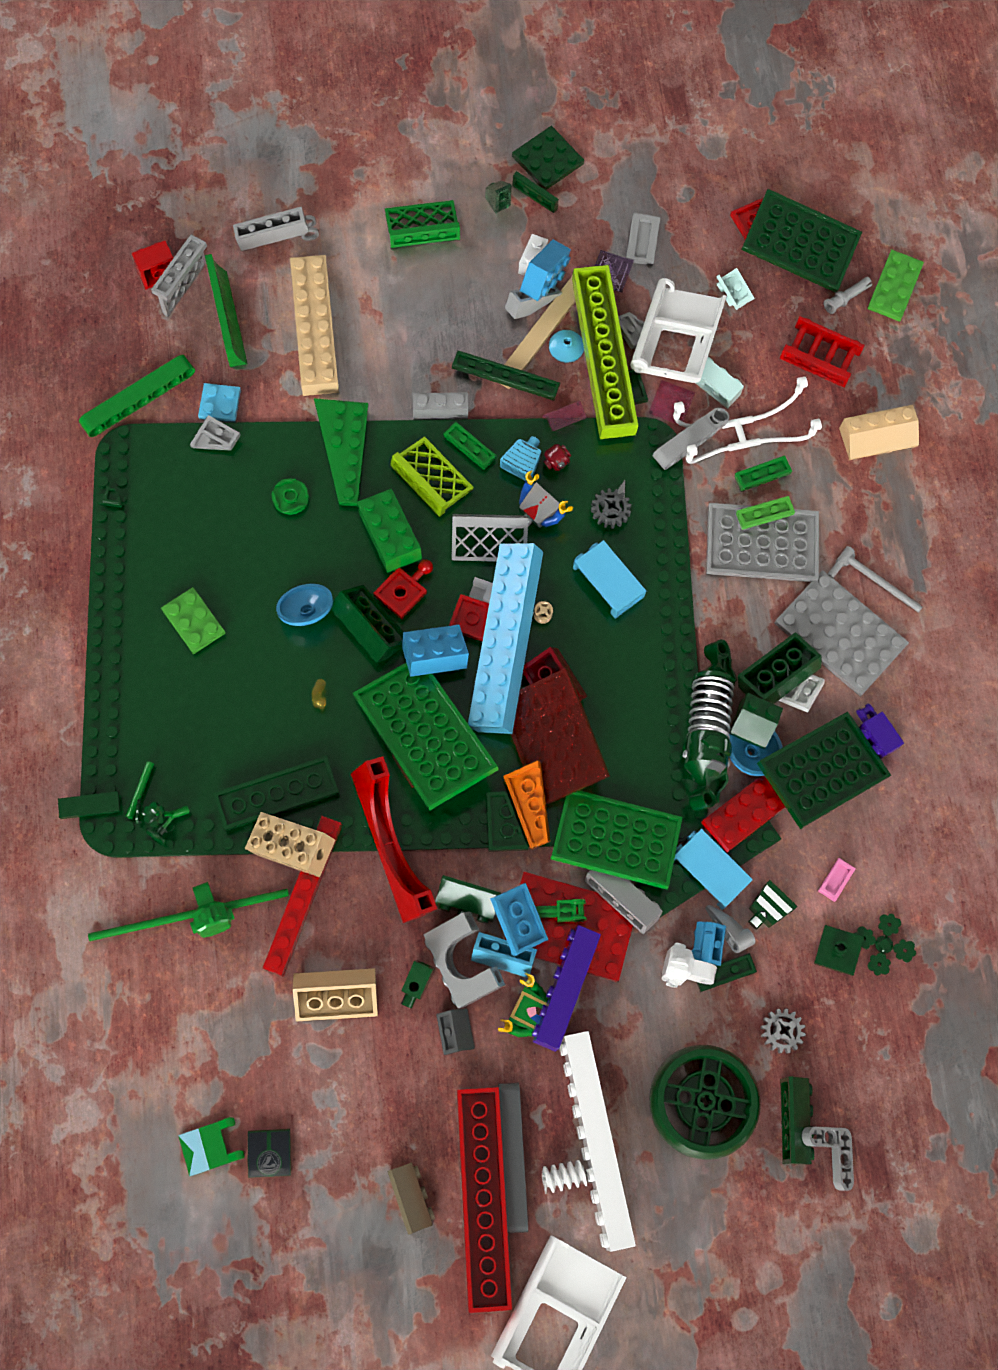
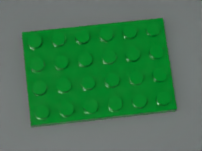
M568 788L551 860L668 890L683 817Z

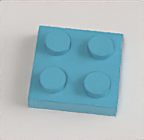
M204 383L198 414L199 419L206 420L209 415L218 421L236 422L241 388Z

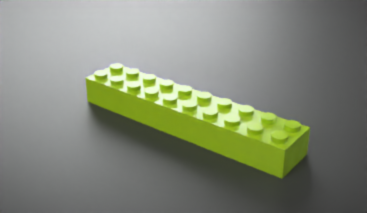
M609 265L574 268L572 284L600 439L636 435L638 420Z

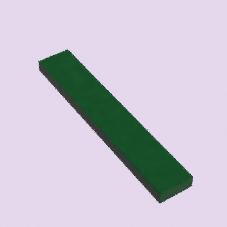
M458 350L452 363V369L555 401L560 387V382Z

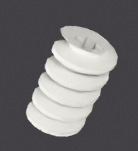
M576 1160L575 1167L571 1161L567 1163V1168H565L563 1163H560L558 1170L555 1165H551L550 1172L546 1166L543 1167L542 1181L545 1194H547V1187L554 1193L556 1186L559 1187L560 1191H563L564 1184L567 1185L568 1189H571L573 1182L577 1188L580 1187V1181H583L584 1185L587 1186L585 1170L579 1160Z

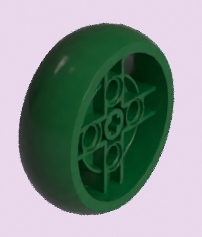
M692 1045L673 1053L658 1068L650 1088L649 1106L655 1127L672 1148L692 1158L712 1160L734 1153L749 1140L759 1120L761 1098L754 1075L739 1057L717 1046ZM701 1059L699 1070L686 1075L678 1085L668 1083L672 1074L679 1067L690 1061ZM722 1065L728 1068L738 1079L744 1093V1099L736 1098L729 1082L720 1075ZM705 1075L712 1077L713 1084L711 1086L704 1084L703 1079ZM682 1091L687 1092L689 1095L687 1103H683L680 1100V1093ZM704 1096H706V1100L710 1101V1104L706 1105V1107H704L703 1102H700V1099L704 1098ZM723 1100L728 1101L730 1104V1109L727 1112L721 1109V1102ZM665 1104L675 1106L679 1119L689 1128L688 1139L680 1135L672 1126L665 1110ZM699 1117H703L706 1120V1126L703 1129L697 1125ZM732 1118L742 1120L737 1130L729 1138L719 1143L709 1144L711 1133L723 1129Z

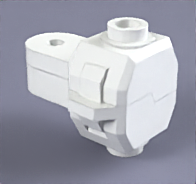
M674 943L667 951L662 980L666 981L667 986L674 988L682 985L687 979L711 985L714 984L717 967L713 964L694 959L692 951L686 949V945Z

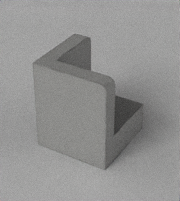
M475 577L469 597L489 603L493 583Z

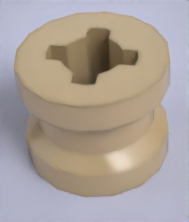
M541 601L535 605L534 619L540 624L548 623L552 618L553 607L549 602Z

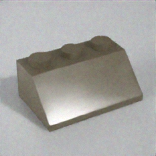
M409 1163L387 1171L408 1235L432 1226V1220H435L432 1208H427L425 1199H428L425 1187H420L418 1179L421 1178L418 1166L413 1167V1164Z

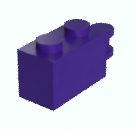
M869 703L865 705V708L856 710L858 717L863 723L859 728L880 759L891 754L904 744L883 711L877 714Z

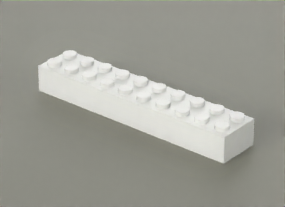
M589 1031L563 1037L559 1050L561 1056H565L566 1060L563 1068L565 1076H569L570 1084L568 1085L570 1098L573 1097L575 1105L572 1106L574 1118H578L579 1126L576 1127L579 1140L582 1139L584 1147L581 1148L584 1161L587 1160L589 1169H586V1176L588 1182H592L593 1186L590 1195L592 1203H595L598 1212H595L597 1225L602 1228V1234H599L601 1245L610 1252L635 1247L634 1235Z

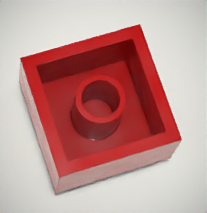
M166 241L156 242L149 247L141 248L131 253L145 290L155 285L173 260Z

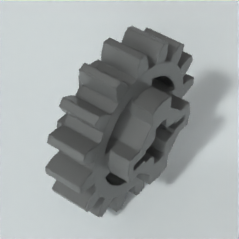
M608 488L607 493L601 490L600 495H595V500H592L591 506H593L591 507V513H594L593 519H599L598 525L603 522L604 528L611 525V528L614 529L615 524L621 527L622 522H627V517H630L631 513L629 511L631 504H627L629 498H623L624 492L618 494V489L611 492V489Z

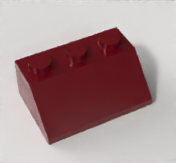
M549 647L524 665L523 674L549 716L564 711L587 697L558 648Z

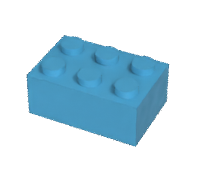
M552 239L529 262L520 292L536 301H539L543 296L546 297L550 288L553 289L557 281L563 279L565 275L564 268L568 265L571 258L569 257L571 249Z
M460 625L403 632L402 648L410 677L467 669L469 653Z

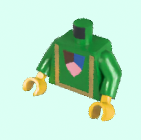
M525 973L528 977L526 982L520 979V983L527 987H524L509 1020H500L505 1023L504 1029L498 1028L500 1032H508L519 1038L532 1036L535 1024L539 1025L541 1020L539 1016L543 1004L546 1005L548 1001L544 989L535 981L534 976Z

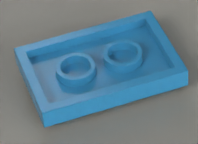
M526 883L490 898L513 956L548 940Z

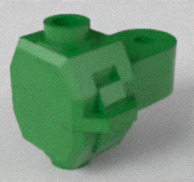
M205 882L192 887L198 904V908L192 914L193 922H190L193 933H198L201 937L205 938L231 928V920L235 919L231 907L227 909L223 902L215 901L209 883Z

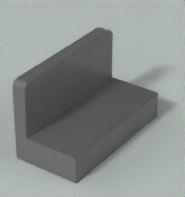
M455 1009L436 1014L444 1055L475 1049L467 1009Z

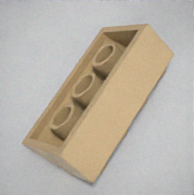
M913 405L844 418L839 427L849 460L919 445V421Z
M375 968L294 973L293 998L296 1021L378 1016Z

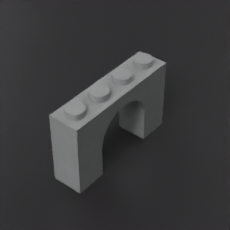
M463 912L423 934L425 945L433 954L434 964L441 971L442 981L449 988L451 1000L458 1008L466 1007L506 985L497 967L489 968L469 978L460 974L454 965L453 951L457 943L479 930L471 912Z

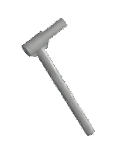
M846 546L837 558L835 565L828 572V575L834 578L842 567L850 564L918 613L923 608V606L854 558L855 551L849 546Z

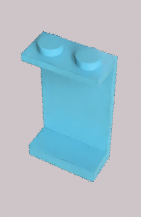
M604 540L599 544H593L587 553H581L574 559L573 569L575 571L577 569L581 570L612 607L611 615L615 619L644 598L646 594L644 587Z
M702 829L698 833L694 830L686 838L689 842L684 846L680 844L677 847L674 861L677 859L719 901L716 905L723 910L753 879Z

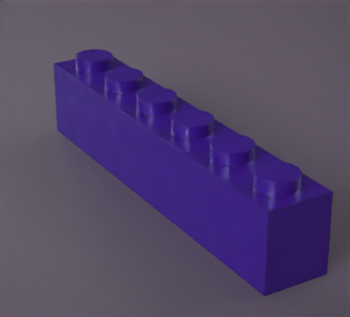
M580 925L574 930H570L567 940L570 941L569 945L563 949L560 959L563 960L560 967L557 966L553 978L556 980L553 986L550 985L546 997H548L547 1004H543L539 1012L541 1017L539 1025L535 1024L532 1031V1036H534L533 1043L552 1051L559 1050L601 934Z

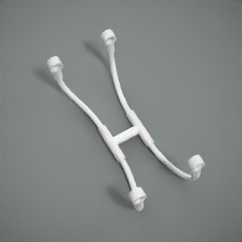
M805 376L797 378L795 393L779 407L761 415L729 420L722 429L735 426L739 442L728 444V446L715 449L694 459L693 457L697 455V447L695 444L688 445L687 463L693 464L724 451L758 446L761 443L803 441L814 436L817 430L822 428L819 418L811 420L809 434L800 437L746 440L742 427L744 424L753 423L756 420L771 416L791 404L802 393L803 388L808 386L807 378ZM683 402L674 403L673 417L675 422L685 428L692 425L679 420L681 413L684 412Z

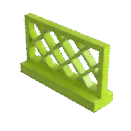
M423 437L400 454L397 452L392 456L390 466L439 517L445 513L448 507L474 488L426 437ZM424 444L429 449V453L418 452V447ZM407 455L415 456V462H408L404 457ZM418 456L428 457V464L417 463ZM431 458L439 459L441 465L430 464ZM417 467L427 468V475L419 474ZM430 469L440 470V477L431 476ZM443 470L450 471L453 474V478L443 477ZM429 480L440 481L439 488L432 487L429 484ZM442 482L453 483L452 489L442 488ZM455 483L463 484L466 489L463 491L455 490ZM442 493L452 494V499L446 502L441 497Z

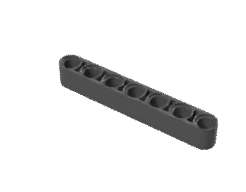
M519 1082L500 1083L498 1087L507 1233L528 1232L520 1086Z

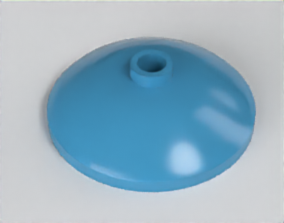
M300 585L290 589L279 599L276 611L278 617L286 624L294 626L310 625L318 622L328 614L333 606V596L330 590L322 585Z
M775 731L765 749L729 734L732 744L730 760L739 770L752 776H764L757 763L783 748L781 740Z

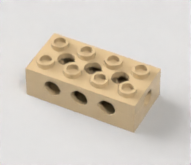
M260 812L245 849L257 856L320 877L335 839L323 832Z

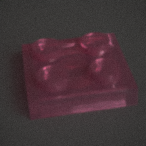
M661 380L649 413L676 423L673 417L674 403L682 401L684 412L681 413L679 420L684 422L695 392Z

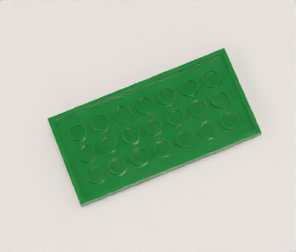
M404 663L353 692L354 698L429 810L499 770L497 764L433 674L410 677L407 663Z

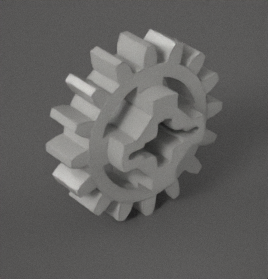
M776 1009L775 1014L772 1011L768 1013L770 1019L766 1017L763 1019L766 1025L760 1026L762 1030H765L761 1037L767 1038L764 1044L770 1043L771 1051L778 1048V1053L780 1054L785 1049L787 1054L791 1052V1048L794 1051L798 1049L796 1043L803 1044L800 1037L806 1036L805 1033L801 1032L805 1025L799 1024L802 1018L796 1019V1012L788 1014V1009H784L783 1013H781L780 1009ZM780 1017L786 1018L790 1021L784 1022L782 1021V1019H780ZM771 1025L773 1026V1033H772V1034L770 1033V1027H771ZM785 1027V1034L781 1035L779 1031H781V1028ZM794 1028H795V1030H796L795 1037L793 1036V1029H794ZM782 1040L787 1045L779 1044L776 1041Z

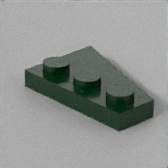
M487 792L489 852L528 850L507 792Z

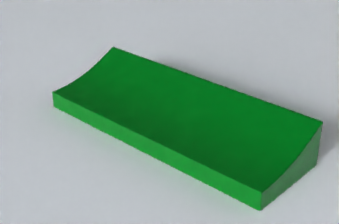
M212 254L205 255L229 366L231 368L246 365L248 363L227 271L215 262Z

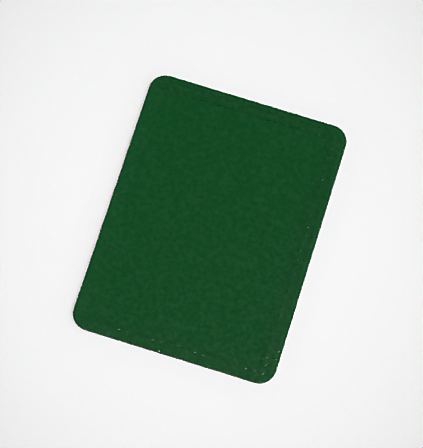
M637 417L638 429L636 435L600 439L596 418L367 421L358 501L392 489L421 547L422 554L421 560L403 566L401 569L409 576H412L418 570L420 561L427 559L433 564L432 572L423 574L417 581L427 590V594L401 619L373 595L395 570L387 573L359 515L358 507L339 505L319 421L222 422L241 434L232 450L192 448L190 443L203 423L126 424L108 432L98 444L95 453L80 796L118 791L121 812L79 817L81 834L86 843L99 854L112 858L253 854L246 850L245 847L256 822L225 832L213 793L324 756L328 758L339 794L274 816L317 830L322 816L341 822L342 828L332 852L378 851L351 773L365 761L382 756L390 774L388 799L391 819L402 851L488 848L486 793L501 791L507 792L527 846L530 847L503 776L535 761H540L550 834V842L539 847H554L568 788L683 817L678 843L686 841V838L694 830L698 832L703 826L701 822L706 818L708 808L695 811L690 806V796L699 789V785L694 777L684 768L685 758L683 757V745L687 741L688 728L691 726L688 721L692 718L689 713L693 709L690 705L693 701L691 695L694 692L692 680L693 676L698 673L683 460H679L664 470L652 456L658 448L677 434L666 423L650 417ZM455 422L497 455L496 459L485 470L443 437V434ZM533 436L540 441L537 448L541 450V458L534 476L539 474V479L534 481V484L537 482L559 503L568 501L565 504L566 509L569 506H572L573 509L570 512H566V515L556 525L539 528L532 522L528 527L527 543H534L543 551L534 608L537 603L546 601L552 605L553 614L551 620L546 624L538 623L535 621L534 615L532 616L524 665L549 647L558 648L587 697L574 706L549 716L526 677L522 674L513 733H484L472 729L497 764L499 770L429 810L416 789L411 788L394 761L392 753L353 695V692L406 663L403 648L388 659L376 662L370 657L366 649L358 643L355 636L347 630L343 622L335 616L332 609L318 622L306 626H294L284 623L278 617L276 606L279 599L287 591L304 584H319L328 588L333 596V600L340 591L364 585L403 632L449 626L460 595L469 597L475 577L493 583L497 561L452 560L453 514L524 516L519 508V499L525 481L500 468V459L518 439L528 442L530 437ZM423 437H426L474 487L471 492L448 507L440 517L390 466L394 454L397 452L400 454ZM423 444L418 447V452L429 453V449ZM554 444H559L560 446L563 444L571 454L570 463L559 471H555L553 468L549 470L543 462L546 459L544 452ZM407 455L404 457L408 462H415V456ZM418 456L417 463L428 464V457ZM431 458L430 464L441 465V461L437 458ZM417 467V472L427 475V468ZM430 469V475L440 477V470ZM443 470V477L453 478V474L450 471ZM288 478L303 482L309 493V501L305 509L292 515L283 514L278 511L273 504L271 495L275 485L281 480ZM429 480V484L432 487L439 488L440 481ZM625 480V498H629L627 504H631V509L629 510L631 511L630 517H627L626 523L622 522L621 527L615 524L614 529L611 528V525L604 528L603 522L598 525L599 519H593L594 513H591V507H593L591 506L592 500H595L596 494L600 495L601 490L607 493L608 488L611 489V492L619 489ZM442 482V488L452 489L453 483ZM455 483V490L463 491L466 489L463 484ZM106 485L113 487L120 494L122 508L103 505L102 501ZM442 493L441 497L448 502L452 499V494ZM456 527V535L462 540L469 532L465 527ZM478 527L473 533L481 540L488 532L483 527ZM496 528L492 534L500 540L506 532L502 528ZM516 528L511 532V535L518 541L524 534V528ZM472 535L463 541L470 549L478 543ZM491 535L483 541V544L488 549H491L497 543ZM508 535L501 543L515 544L516 542ZM603 540L646 590L643 599L616 619L611 615L612 607L581 570L577 569L575 571L573 569L574 559L579 554L587 553L593 544H599ZM462 543L456 548V556H464L468 552ZM479 544L473 552L477 556H483L487 550ZM500 545L491 551L496 557H498ZM192 587L226 633L194 655L161 610V607ZM398 589L395 595L402 597L406 592L403 589ZM463 635L469 653L467 669L432 674L468 723L482 642ZM696 694L695 697L698 699L700 695ZM698 702L694 704L696 707L700 705ZM147 761L154 763V766L141 797L142 807L145 808L150 806L151 802H157L159 806L164 807L165 811H173L185 806L189 808V814L174 818L167 826L166 832L162 835L166 841L165 846L148 835L146 829L149 828L156 831L159 826H163L169 816H164V822L155 828L145 823L144 816L140 818L139 824H136L135 821L136 813L133 819L126 817Z

